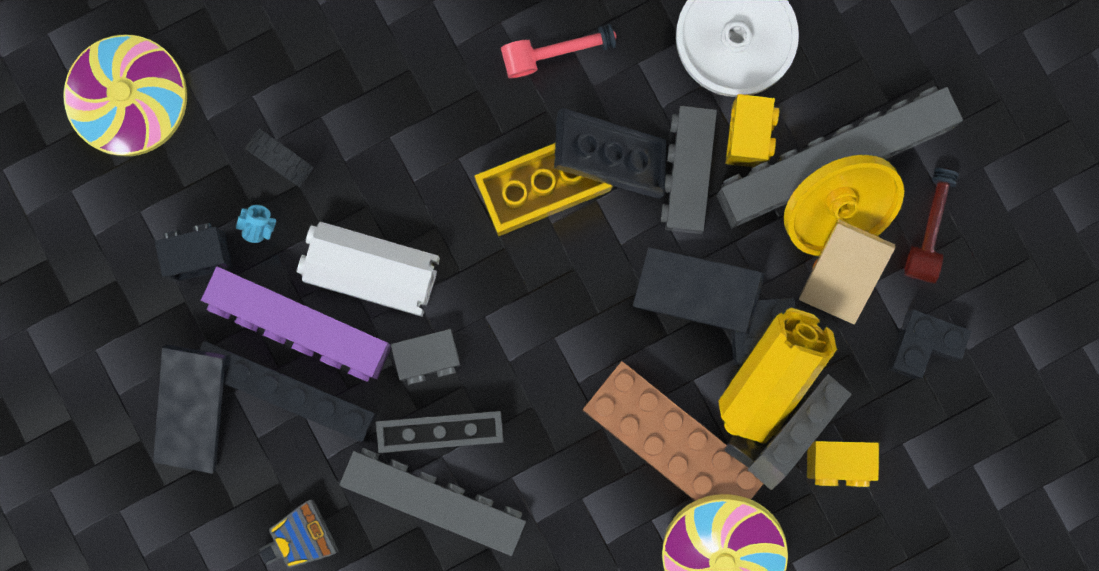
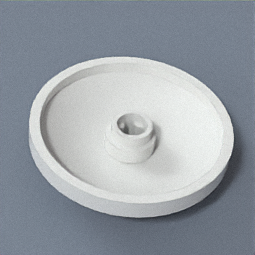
M687 0L680 13L676 28L677 50L686 71L704 88L730 97H736L738 94L754 95L774 85L790 67L796 54L799 39L796 16L788 0Z

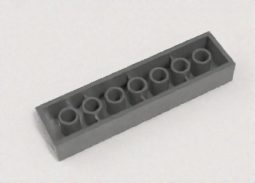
M936 86L920 93V96L915 98L912 103H910L909 99H905L891 106L892 109L886 111L887 114L883 116L879 111L864 118V121L859 123V127L854 128L853 124L847 125L835 131L836 134L832 135L830 140L826 141L824 136L808 143V146L801 153H798L797 149L791 150L779 156L780 159L776 160L774 165L770 166L767 161L752 168V171L748 173L749 176L745 178L738 174L723 181L724 184L721 185V189L716 196L731 229L787 204L796 188L809 175L830 162L853 155H872L886 160L952 130L963 119L948 87L939 91Z

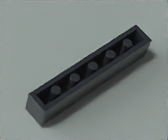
M203 341L200 351L226 355L224 384L353 439L366 442L377 417L376 413Z

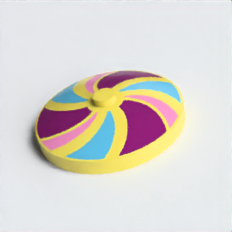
M117 35L97 41L78 56L66 78L64 104L71 125L88 144L107 154L136 156L158 148L175 133L185 114L187 87L179 65L163 47L140 36Z
M719 494L707 496L690 503L673 518L665 533L662 559L665 571H786L788 551L782 527L765 507L742 496Z

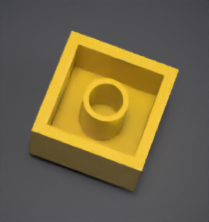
M742 94L736 96L731 110L725 164L756 167L770 161L771 156H774L776 139L770 137L774 126H777L779 108L774 107L775 98Z
M814 441L808 448L807 478L815 479V485L838 486V480H846V486L870 487V481H878L879 443Z

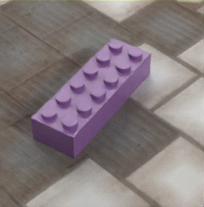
M216 267L201 301L209 304L206 310L226 319H229L231 314L237 316L235 323L257 332L258 327L266 329L263 334L264 336L282 344H285L286 339L294 342L291 348L311 357L314 352L322 355L320 361L340 369L342 364L350 367L348 374L367 382L370 377L378 379L391 350V345L385 341L219 267Z

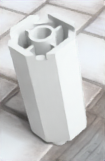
M319 222L317 227L310 226L306 243L310 244L307 256H301L297 268V273L303 276L302 281L304 283L423 317L424 310L420 308V305L427 306L437 273V271L433 270L434 266H432V263L439 264V256L323 222Z

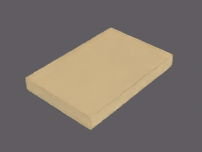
M838 219L799 295V300L855 325L895 250V244Z

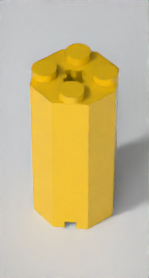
M791 307L784 314H778L719 399L721 418L725 421L724 427L727 432L765 444L782 427L837 350L833 332L827 326L823 331L817 325L820 320L814 314Z

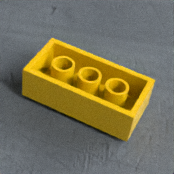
M555 143L475 175L476 183L498 236L610 192L612 185L554 169Z

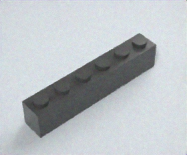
M362 448L361 453L353 451L339 486L507 555H513L526 520L521 518L522 512L505 506L504 511L492 507L493 500L478 494L475 499L465 496L463 494L466 489L449 482L447 487H443L435 483L437 477L420 471L418 476L407 472V465L391 459L390 464L378 460L380 454L366 448Z

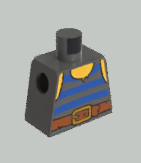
M314 499L305 502L271 527L269 531L274 541L259 548L262 558L267 565L283 558L288 568L339 552Z

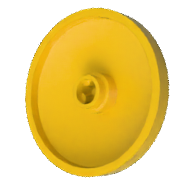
M853 155L830 162L809 175L793 192L785 208V229L798 249L816 256H820L838 219L878 236L891 224L901 208L904 198L902 179L888 161L877 156Z

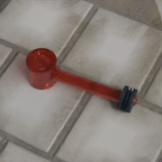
M935 168L934 170L936 174H933L935 177L932 178V182L937 184L922 248L912 246L904 271L905 276L934 284L938 280L943 263V254L936 253L934 247L949 187H956L957 182L955 181H957L956 178L959 176L957 172L949 168Z

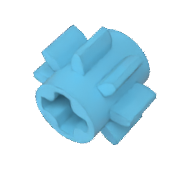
M252 205L248 210L242 209L240 216H238L236 229L242 230V237L246 241L259 243L264 238L270 239L276 219L270 218V211L264 206Z

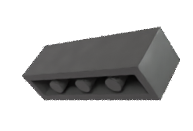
M680 106L678 114H672L670 132H676L675 144H669L667 162L673 163L671 174H666L665 192H669L668 204H662L661 222H666L665 230L702 234L704 231L717 110Z
M827 374L809 393L747 470L772 490L788 475L851 396V393Z
M501 411L376 422L378 453L504 442Z

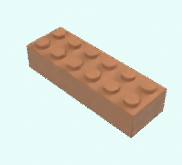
M622 361L583 408L586 414L694 501L719 494L738 495L752 499L764 484L747 470L748 467L724 450L726 447L725 443Z

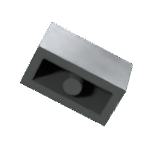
M451 329L391 344L399 380H407L408 385L426 381L425 375L436 372L438 377L456 373L455 367L461 366Z

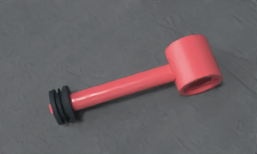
M607 24V28L604 26V29L602 26H599L598 33L536 49L532 48L530 40H520L502 46L501 51L508 78H518L536 72L538 70L536 61L599 45H602L603 50H607V46L609 49L610 46L616 48L615 40L617 37L611 24Z

